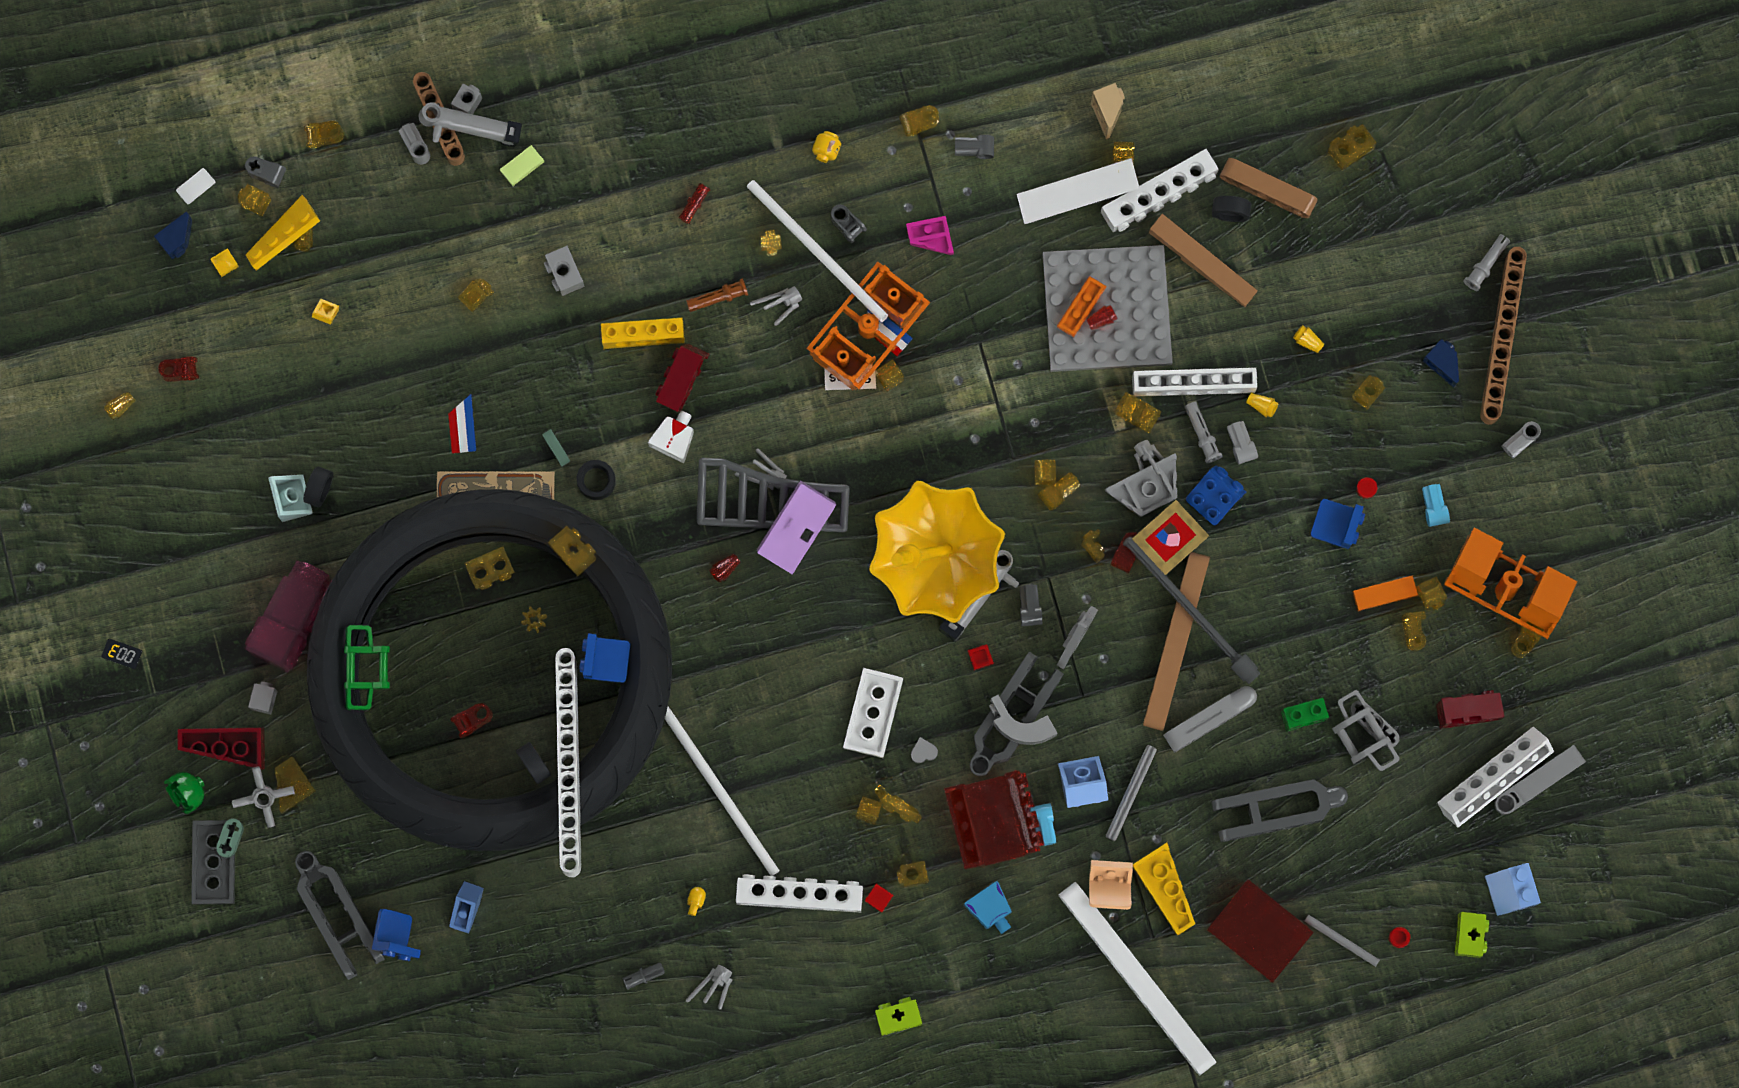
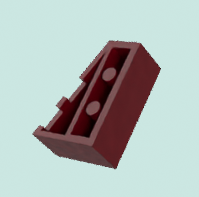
M690 344L682 345L680 348L677 347L672 356L674 362L665 371L664 377L666 380L663 385L660 384L656 391V396H658L656 402L677 412L681 411L693 389L692 386L696 377L701 373L700 368L704 359H708L710 354Z
M1494 690L1481 692L1482 695H1473L1471 693L1456 698H1441V701L1436 704L1440 729L1502 720L1504 718V711L1500 693H1494Z

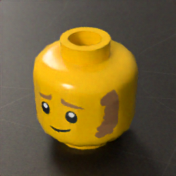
M828 131L817 135L812 148L813 153L817 156L816 159L827 163L828 160H835L841 148L839 137Z

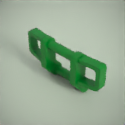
M349 625L346 627V646L344 647V653L346 654V682H344L346 709L369 710L372 705L373 690L390 689V682H388V653H390V646H373L370 626ZM351 631H366L368 646H351ZM355 654H379V682H355ZM351 689L368 690L365 706H354L351 704Z

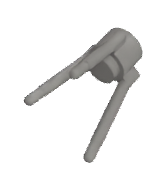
M793 286L790 289L786 288L783 291L752 301L750 305L759 304L781 296V298L764 306V310H767L781 302H784L786 306L790 305L774 322V325L777 326L794 309L799 307L798 302L802 301V297L797 288Z
M1148 440L1138 443L1134 447L1136 451L1134 456L1140 471L1144 469L1141 459L1143 461L1149 460L1153 469L1160 475L1161 472L1152 457L1155 454L1160 461L1165 458L1157 451L1154 444L1151 445Z
M756 449V452L773 469L770 470L755 459L753 463L767 472L768 475L786 479L787 475L784 474V471L778 468L762 451ZM747 476L748 481L759 484L760 480ZM768 483V488H770L771 490H773L774 487L777 489L780 488L779 485Z
M718 965L716 969L713 968L710 974L689 995L686 1002L695 997L712 978L714 983L704 998L703 1003L708 1002L718 985L723 986L725 984L718 1005V1009H722L729 985L732 982L730 978L732 972L721 965Z

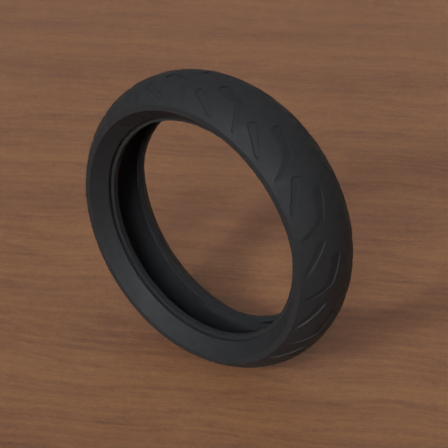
M479 489L443 495L407 509L377 528L360 543L337 571L321 601L309 641L307 684L312 717L325 752L346 785L372 811L399 829L429 842L463 850L502 851L519 849L559 837L558 779L537 790L503 799L480 800L448 795L433 790L402 772L389 760L375 740L364 711L346 709V691L344 689V682H346V654L344 653L346 627L349 625L369 626L373 615L387 593L414 567L443 551L462 545L495 541L522 544L548 552L575 568L590 581L610 608L616 621L620 640L630 643L626 681L621 683L614 712L604 733L591 751L579 762L580 826L594 818L617 799L642 769L661 732L671 691L672 654L666 619L652 584L631 553L603 526L578 510L550 498L514 490ZM352 630L351 646H362L366 631ZM355 654V682H359L360 654ZM351 689V704L354 706H362L360 691ZM567 779L563 785L569 787L573 785L574 780ZM568 799L565 801L564 806L571 807L575 801ZM568 820V821H566L564 827H566V828H571V827H573L574 824H575V821H574V820Z

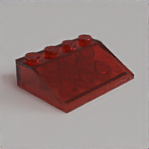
M1247 880L1207 929L1272 983L1314 933L1250 880Z

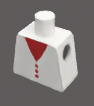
M680 411L676 420L667 416L648 442L649 447L684 463L694 434L693 428L687 426L692 416L684 411Z

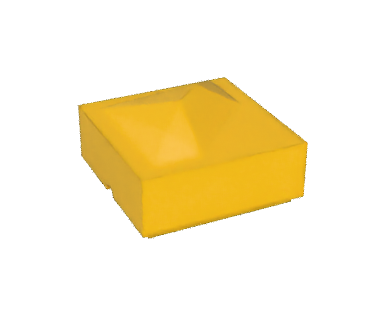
M228 248L211 258L221 277L239 267Z
M320 299L312 313V318L331 325L339 311V306Z

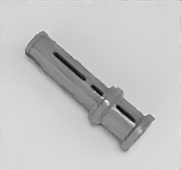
M1500 234L1482 261L1473 266V272L1464 279V283L1470 289L1479 291L1482 281L1489 277L1490 268L1510 243L1507 237L1501 243L1505 236Z
M1197 402L1187 404L1184 408L1198 436V446L1202 448L1205 454V462L1211 463L1220 459L1223 455L1217 449L1215 437L1211 436Z

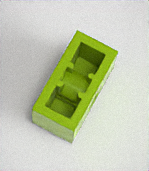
M1460 912L1458 914L1455 955L1481 958L1483 953L1487 952V941H1484L1485 932L1488 933L1489 920H1486L1485 914ZM1472 930L1477 935L1473 940L1471 936H1468V933L1472 932Z
M911 997L898 1000L899 1004L891 1006L890 1003L878 1006L879 1010H875L882 1036L922 1025L916 999L911 1000ZM896 1010H899V1013H904L901 1021L892 1018Z

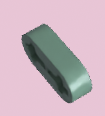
M550 429L543 433V438L561 467L569 463L570 460L552 430Z
M237 819L227 820L220 834L216 849L218 854L224 858H230L236 853L244 827ZM234 823H237L236 827H238L239 830L238 832L234 831L232 837H230L231 830H229L228 827L229 825L233 826ZM229 839V846L232 848V850L227 851L226 854H223L224 850L221 849L222 845H226Z

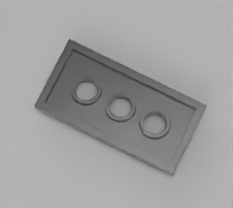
M227 820L193 821V905L235 904V854L230 858H224L218 854L216 847H210L208 844L210 837H220ZM236 823L228 827L231 830L230 837H232L235 831ZM229 839L227 844L222 845L221 849L224 850L223 854H226L227 851L232 850V848L229 846ZM211 857L219 859V865L215 868H210L208 865ZM212 877H216L219 880V885L215 889L208 887V881Z

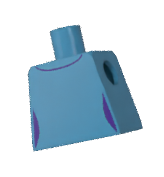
M997 881L964 903L965 908L986 929L995 925L999 932L1003 934L1011 928L1005 917L1012 911Z

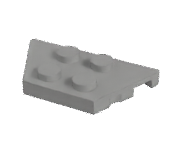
M1174 453L1156 463L1161 472L1160 475L1156 473L1151 465L1106 488L1105 491L1139 517L1177 498L1176 454Z
M1091 606L1087 612L1083 611L1076 625L1073 626L1063 644L1065 650L1057 666L1062 669L1065 668L1071 655L1075 652L1087 632L1098 609Z

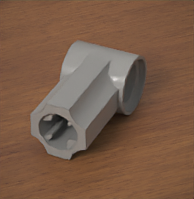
M408 123L402 126L398 131L414 162L420 165L426 164L430 159V152L415 124ZM419 150L425 151L424 154L420 156L415 155L416 152Z
M1244 421L1227 426L1236 462L1242 464L1257 459V449L1254 442L1250 440Z
M1533 421L1527 422L1502 445L1504 451L1514 459L1539 437L1541 433L1539 424ZM1533 428L1536 435L1534 437L1528 436L1525 429Z

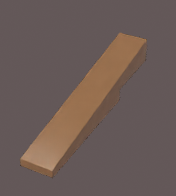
M1161 214L1150 228L1149 234L1179 255L1183 262L1244 307L1247 306L1258 290L1164 214Z

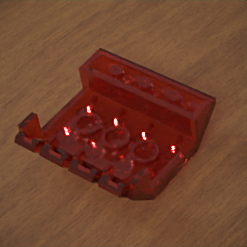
M1016 770L1005 773L1003 776L967 785L960 784L944 788L964 869L985 867L1025 857L1039 852L1040 847L1044 846L1041 831L1035 832V829L1040 827L1036 811L1030 812V808L1035 807L1031 791L1025 792V788L1029 787L1026 773L1020 774V771Z

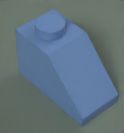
M465 881L463 882L455 899L449 927L469 934L484 888Z

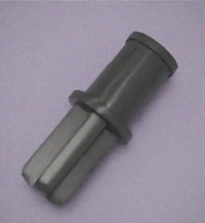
M657 963L643 970L640 968V971L622 978L627 990L644 982L647 984V981L663 975L665 971L663 965Z

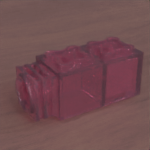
M296 560L288 577L283 576L263 616H259L256 620L252 632L246 639L245 649L252 656L287 673L290 669L293 670L299 656L307 645L308 641L306 638L309 632H312L319 606L329 584L332 582L330 576L309 563Z

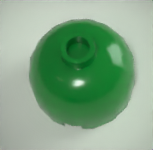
M179 772L164 781V784L168 783L166 787L168 795L177 807L181 804L185 808L182 811L185 814H190L202 804L204 800V783L199 776L195 777L187 772Z

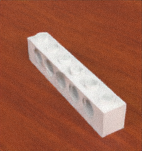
M1204 149L1140 185V189L1128 192L1104 205L1101 209V214L1112 232L1117 230L1121 232L1130 226L1129 223L1134 220L1136 222L1143 220L1147 216L1146 214L1152 210L1154 212L1159 211L1164 207L1163 204L1171 201V203L1177 201L1184 192H1193L1199 187L1200 183L1204 181L1208 183L1214 180L1218 167L1207 149ZM1196 169L1200 172V175L1193 176L1190 171ZM1180 179L1183 185L1176 186L1173 184V180ZM1163 189L1166 192V194L1164 196H1159L1156 194L1155 190ZM1144 198L1149 204L1142 206L1138 203V200ZM1128 208L1131 214L1123 215L1120 210Z
M1256 368L1134 371L1132 375L1133 396L1255 393L1257 389Z
M1535 727L1525 732L1437 802L1444 816L1454 825L1460 827L1554 752L1548 738Z
M742 875V878H738L737 905L861 913L863 886H859V882L847 881L846 885L838 884L836 880H826V883H817V879H805V882H796L797 878L784 877V881L776 880L774 876H763V879H755V875ZM756 885H761L764 888V892L760 896L752 893V889ZM778 886L783 887L785 894L782 897L774 896V888ZM797 888H803L806 891V895L801 899L794 896V891ZM818 889H823L827 895L825 899L818 900L814 896L815 892ZM840 890L845 891L848 895L844 901H838L835 897L836 893Z

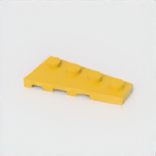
M303 195L246 254V257L256 271L320 222L313 208Z
M1165 843L1134 863L1133 868L1178 936L1195 925V921L1179 880L1169 846Z

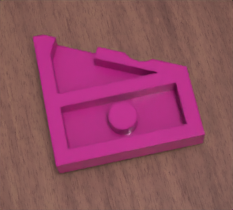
M946 216L906 224L910 245L954 255Z

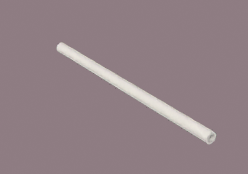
M752 180L747 185V188L880 322L886 320L888 314Z
M668 706L665 716L666 722L770 876H774L780 870Z

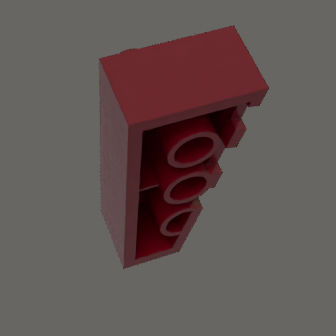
M264 728L178 729V750L250 767L260 766V769H265Z

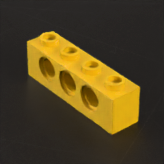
M683 318L601 323L604 349L685 343Z

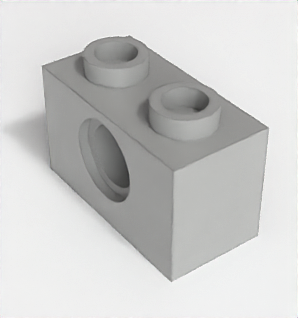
M568 246L545 255L547 261L544 262L548 274L552 272L554 276L552 284L556 292L560 290L562 296L585 287ZM566 268L568 273L561 276L558 274V270Z

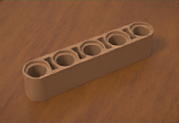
M425 72L417 73L413 78V84L423 107L429 98H435V103L440 107H444L430 76ZM423 80L428 81L425 87L418 86L419 82ZM426 111L429 118H435L432 111ZM442 128L439 143L448 162L451 165L458 166L465 160L462 146L454 130ZM446 133L452 134L449 140H443L442 136ZM453 151L460 152V155L458 157H450V154Z
M1228 158L1220 174V178L1225 182L1303 218L1310 217L1318 201L1315 196L1234 158Z

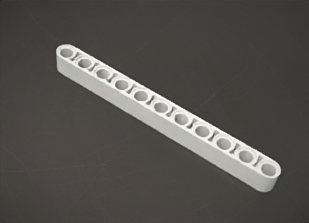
M563 648L556 654L560 867L563 873L568 877H576L581 871L577 661L572 650ZM566 656L571 657L569 663H561L562 658ZM564 677L572 678L568 684L561 683ZM565 697L572 698L569 704H563L562 700ZM567 717L573 718V720H572V722H571L570 724H568V725L562 724V721H563L565 718H567ZM564 739H573L570 745L563 744ZM572 758L574 761L570 766L563 765L565 759ZM567 779L574 780L573 785L569 787L563 784ZM568 799L575 801L571 807H565L564 803ZM568 820L575 821L574 826L571 828H566L564 825ZM568 841L576 842L572 849L565 848V844ZM573 861L576 863L572 870L565 869L568 862Z
M1074 882L1058 894L1063 903L1195 1072L1200 1076L1216 1064L1213 1056L1097 908L1089 905V898L1080 886Z

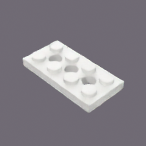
M863 668L843 746L844 749L879 758L884 757L903 682L902 677ZM875 688L884 690L885 694L882 698L877 699L872 695ZM870 708H877L879 716L872 719L867 715V711ZM867 727L874 730V736L869 739L862 735V731Z

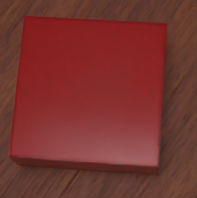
M987 644L967 651L974 671L994 664Z
M876 884L865 899V902L882 913L894 895Z

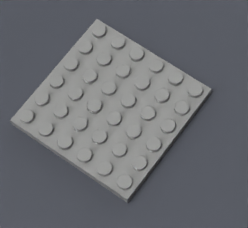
M1164 245L1043 252L1050 372L1173 364ZM1091 276L1107 287L1073 338L1057 328V325L1088 277Z

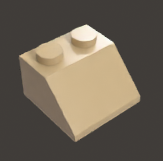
M1116 83L1093 91L1091 99L1092 108L1106 139L1110 138L1121 113L1123 99H1125L1122 89L1117 88Z

